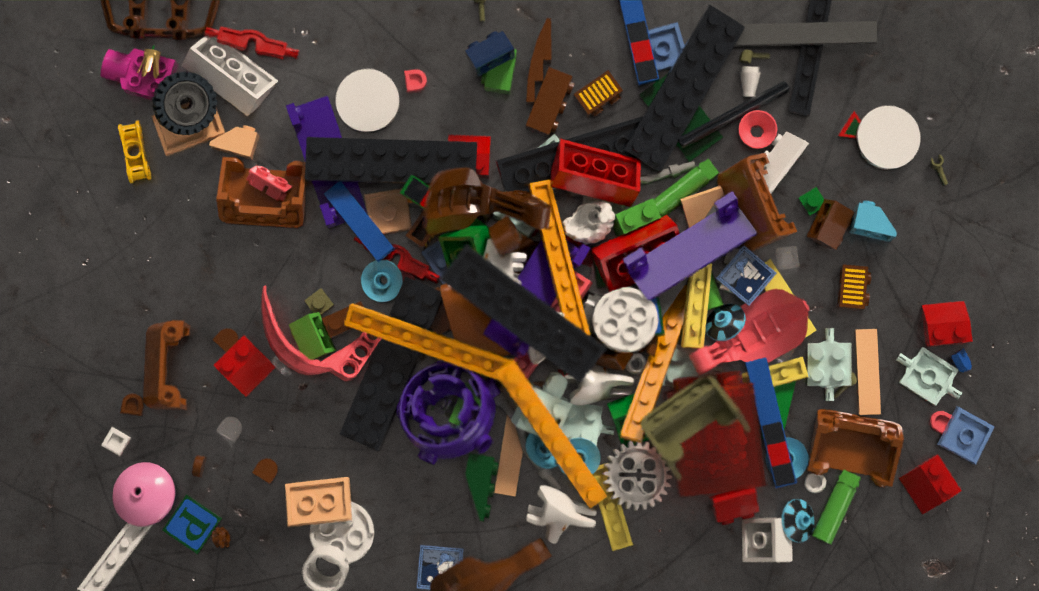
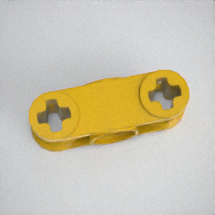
M138 120L134 124L124 126L119 124L118 131L123 146L129 183L131 184L135 180L145 178L150 180L151 172L146 157L140 121ZM133 148L140 149L139 154L136 156H130V151Z

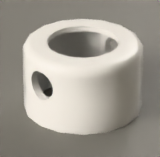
M322 545L315 548L308 556L303 568V579L313 591H337L347 577L349 561L345 553L339 548L331 545ZM326 557L332 559L338 564L340 571L333 576L323 575L317 569V558Z

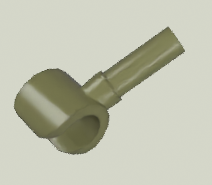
M473 0V2L480 3L479 21H485L484 7L486 0Z
M744 50L740 54L739 61L750 64L752 58H770V53H756L751 50Z
M941 155L938 156L940 164H935L933 158H931L930 166L937 170L942 184H948L942 168L943 157Z
M853 372L851 373V386L857 382ZM841 386L834 393V397L837 398L851 386Z

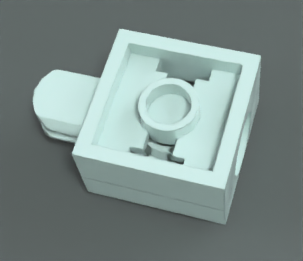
M552 372L548 375L543 387L531 382L529 383L561 428L573 404L567 398L562 397L568 381L562 374ZM517 406L511 418L512 423L520 429L539 436L519 406Z

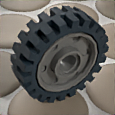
M176 72L165 77L158 84L152 98L154 115L159 123L167 130L180 135H191L202 131L213 121V116L217 111V96L212 85L202 76L192 72ZM184 97L189 100V106L186 109L180 106V101Z

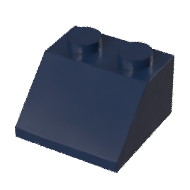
M494 31L486 36V40L480 43L475 41L467 46L468 49L465 50V54L477 77L515 58L514 47L503 31L499 33Z

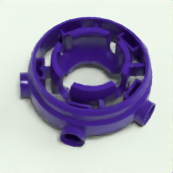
M439 360L421 369L409 380L397 405V417L408 439L420 450L417 457L429 464L435 465L438 458L459 457L473 449L479 453H484L490 448L493 439L488 433L495 418L496 407L494 397L501 394L493 378L490 377L485 380L475 371ZM462 372L468 373L473 377L469 382L476 396L481 400V407L474 400L472 392L460 380ZM429 380L434 387L429 391H425L421 386ZM454 395L463 399V408L457 416L461 423L455 428H452L449 424L437 426L433 417L426 415L428 405H436L440 399L446 396ZM409 420H415L419 423L425 433L440 437L441 444L420 433L415 438L411 432ZM457 434L461 436L457 440L449 443V437L455 436Z

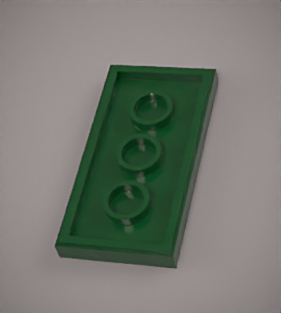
M667 74L639 94V97L647 107L650 105ZM700 105L682 136L710 121ZM717 130L686 148H682L678 142L676 146L685 159L691 162L723 139V136Z

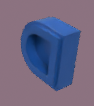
M964 348L951 356L960 372L964 373L971 370V361Z

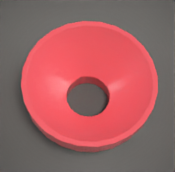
M761 110L747 113L739 123L740 139L745 145L754 149H762L769 146L777 135V124L774 118L769 113ZM753 126H760L762 128L763 134L761 137L756 138L751 135L750 130Z

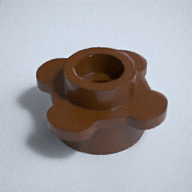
M217 527L212 532V541L217 548L229 547L230 535L224 527Z

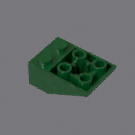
M469 453L465 475L479 520L484 522V518H489L491 505H487L488 497H493L495 486L491 483L492 475H497L499 463L495 462V457Z

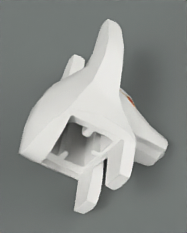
M488 239L483 257L521 284L517 278L513 277V271H522L523 264L513 262H525L526 254L509 253L502 256L493 245L492 240Z
M598 365L593 366L581 383L570 375H565L568 383L578 384V389L569 395L570 402L574 405H586L600 400H613L631 395V390L613 387L633 385L634 382L633 378L629 376L609 374L605 367Z
M541 485L537 492L538 496L544 500L542 508L533 505L528 506L527 512L531 514H527L526 521L539 526L546 525L545 538L551 543H557L559 537L569 525L594 527L596 521L580 514L595 516L597 510L590 509L583 503L571 500L566 494L550 486Z

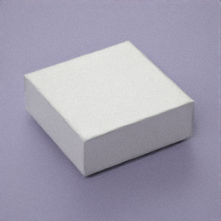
M111 427L101 446L121 456L131 437Z

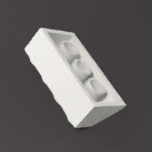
M209 36L203 37L189 49L181 65L187 71L205 78L212 85L216 93L247 116L262 104L278 83V80L236 48L217 43V38Z
M785 132L783 136L779 134L772 143L775 146L769 153L766 150L765 152L770 163L764 165V170L768 172V174L764 175L770 193L773 192L809 144L807 141L789 132Z

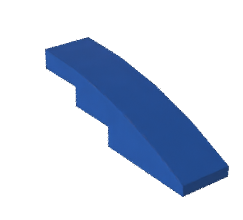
M342 182L336 183L324 193L378 262L395 249Z

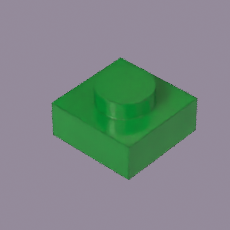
M817 187L799 197L798 200L810 217L819 211L824 198Z

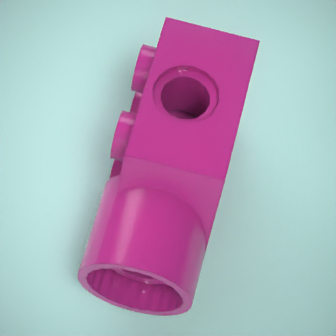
M134 48L129 54L109 49L103 59L101 78L121 83L122 89L127 94L152 101L155 94L154 91L160 81L176 73L178 64L173 59L160 56L159 76L157 79L153 76V62L150 71L143 77V65L138 73L137 71L144 59V51Z

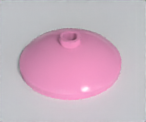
M148 462L134 464L125 469L116 480L112 494L113 505L117 514L129 524L140 527L156 524L169 513L175 499L174 482L169 473L159 465ZM141 488V493L136 495V491Z

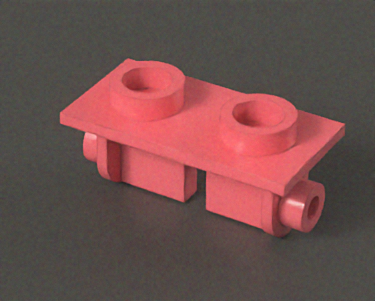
M256 165L249 170L250 174L246 179L249 181V185L260 191H263L265 186H268L265 194L277 201H284L287 196L286 192L293 187L287 184L288 182L284 178L270 174V171L265 167Z

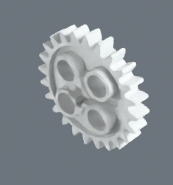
M632 441L628 442V448L621 444V451L613 449L615 457H607L611 463L603 465L608 468V472L602 473V475L608 476V479L603 481V484L610 485L606 492L613 491L611 499L618 497L617 505L625 502V509H629L631 504H633L634 510H638L639 505L643 510L647 509V503L654 507V499L661 502L662 499L659 495H667L664 487H671L666 482V479L672 478L671 475H667V471L671 469L665 467L666 462L664 459H661L660 453H656L657 449L655 446L649 449V442H646L643 447L638 442L634 446ZM625 458L629 459L632 463L629 470L623 467L622 463ZM647 459L653 464L651 471H647L644 468V462ZM638 470V474H654L656 477L637 479L636 477H620L619 473H636ZM624 480H628L631 484L628 492L622 489V482ZM645 481H649L652 485L649 493L643 489Z

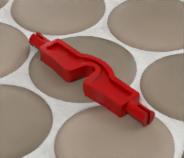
M206 27L205 36L217 38V43L243 51L246 49L249 41H254L256 43L255 53L258 55L272 56L283 59L284 56L298 58L299 50L288 48L287 43L267 38L261 32L255 30L238 31L226 27H220V30Z
M354 237V241L364 245L359 238ZM392 244L395 249L382 259L391 261L396 255H399L400 260L397 267L400 271L413 275L422 281L427 278L435 284L440 280V275L431 272L428 265L413 258L408 250L400 245ZM364 245L365 251L370 253V251Z

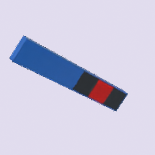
M619 0L638 85L659 81L642 1Z
M767 358L745 362L775 486L778 488L795 484L797 481Z

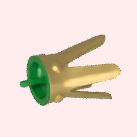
M153 45L152 49L144 50V59L137 73L143 65L142 76L145 77L147 72L150 71L153 62V76L157 79L159 76L161 52L154 50L155 46Z

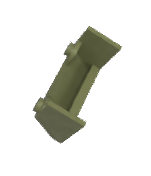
M710 375L700 377L648 413L641 420L642 429L678 480L682 477L673 464L683 456L684 451L680 444L714 420L721 426H728L738 420L746 432L751 430L737 407Z

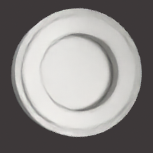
M811 472L805 477L804 486L811 493H819L824 490L826 479L824 475H815Z

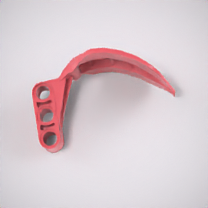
M266 285L262 288L261 314L265 336L270 348L278 359L297 373L318 375L330 372L343 381H351L356 377L381 340L379 337L376 340H371L367 337V333L362 332L355 341L321 362L319 360H310L290 345L281 333L267 297ZM355 349H363L365 357H358ZM346 365L351 366L354 373L351 375L346 374L343 367Z
M771 289L757 296L750 306L747 304L741 305L740 307L745 313L746 321L738 335L727 341H716L713 345L705 346L689 355V359L696 372L700 376L712 370L720 363L738 360L749 362L767 358L769 363L796 348L804 341L807 335L809 307L806 302L785 290Z

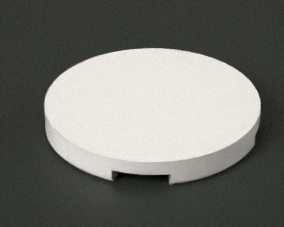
M373 69L358 70L348 75L341 82L336 94V108L339 116L347 126L359 132L370 133L387 127L394 120L399 109V94L393 81L384 73Z
M882 106L870 111L861 120L856 133L861 155L868 163L880 169L888 170L904 166L913 159L920 145V131L916 121L908 112L894 106Z
M634 288L617 289L605 294L597 303L593 314L594 330L599 340L608 348L617 352H634L645 347L654 337L658 326L657 310L652 300L648 301L641 291Z
M351 502L352 521L315 524L310 526L309 531L310 541L314 549L322 545L337 547L345 553L349 564L361 559L369 551L374 539V525L370 515L363 507L354 502ZM321 557L330 563L337 564L332 559Z

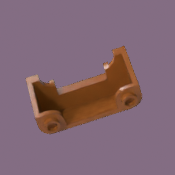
M766 153L748 156L719 173L717 177V185L722 187L724 196L730 192L735 194L738 207L756 230V236L741 244L742 247L745 246L751 252L797 232L794 222H785L783 219L786 217L785 214L778 213L765 181L764 175L768 174V172L764 170V165L770 163Z
M222 157L216 198L218 216L221 221L229 224L291 228L303 225L307 186L305 162L293 161L287 165L286 171L269 170L270 174L284 178L288 182L287 184L293 186L286 192L287 196L284 201H277L265 194L268 186H265L264 190L260 191L249 185V181L246 179L250 174L249 170L251 168H245L242 160L238 157Z
M447 284L441 285V295L454 340L502 357L512 355L483 335L484 330L492 319L489 315Z
M172 320L149 326L147 329L143 401L151 409L186 410L187 399L180 397V392L176 387L166 385L168 346H179V341L183 337L190 336V325L184 321Z
M820 409L815 420L807 470L815 475H823V473L828 472L829 468L846 470L871 476V480L876 486L893 487L904 442L902 427L892 421Z

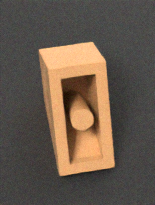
M243 125V128L235 127L210 141L209 146L215 150L252 160L259 135L255 132V128Z

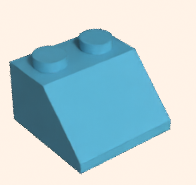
M871 201L858 203L853 210L854 215L849 233L891 242L896 237L897 232L881 207L875 206L876 203Z

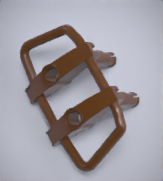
M100 0L106 25L110 31L135 39H145V36L172 37L173 40H187V38L205 35L206 27H213L220 0H211L204 27L188 29L192 0H186L183 5L177 4L176 0H170L172 17L166 21L167 29L146 28L149 0H143L140 4H137L134 0H128L129 16L124 18L123 26L114 23L109 0Z

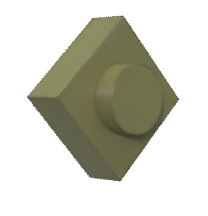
M322 288L304 300L313 313L319 312L320 315H323L335 306Z

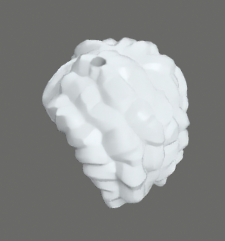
M595 200L592 203L586 202L578 206L572 217H568L563 221V230L574 241L582 242L585 245L595 244L600 240H604L606 234L610 233L614 225L615 214L610 204L605 201Z

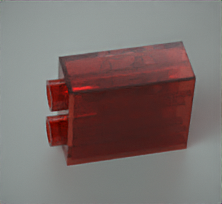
M741 371L715 374L716 381L737 407L751 430L746 432L738 420L728 426H721L714 420L682 442L680 445L684 451L683 456L673 464L682 477L678 480L675 476L676 491L680 497L766 486L754 384L749 380L742 381ZM698 376L673 379L674 390L664 391L665 402L699 379Z

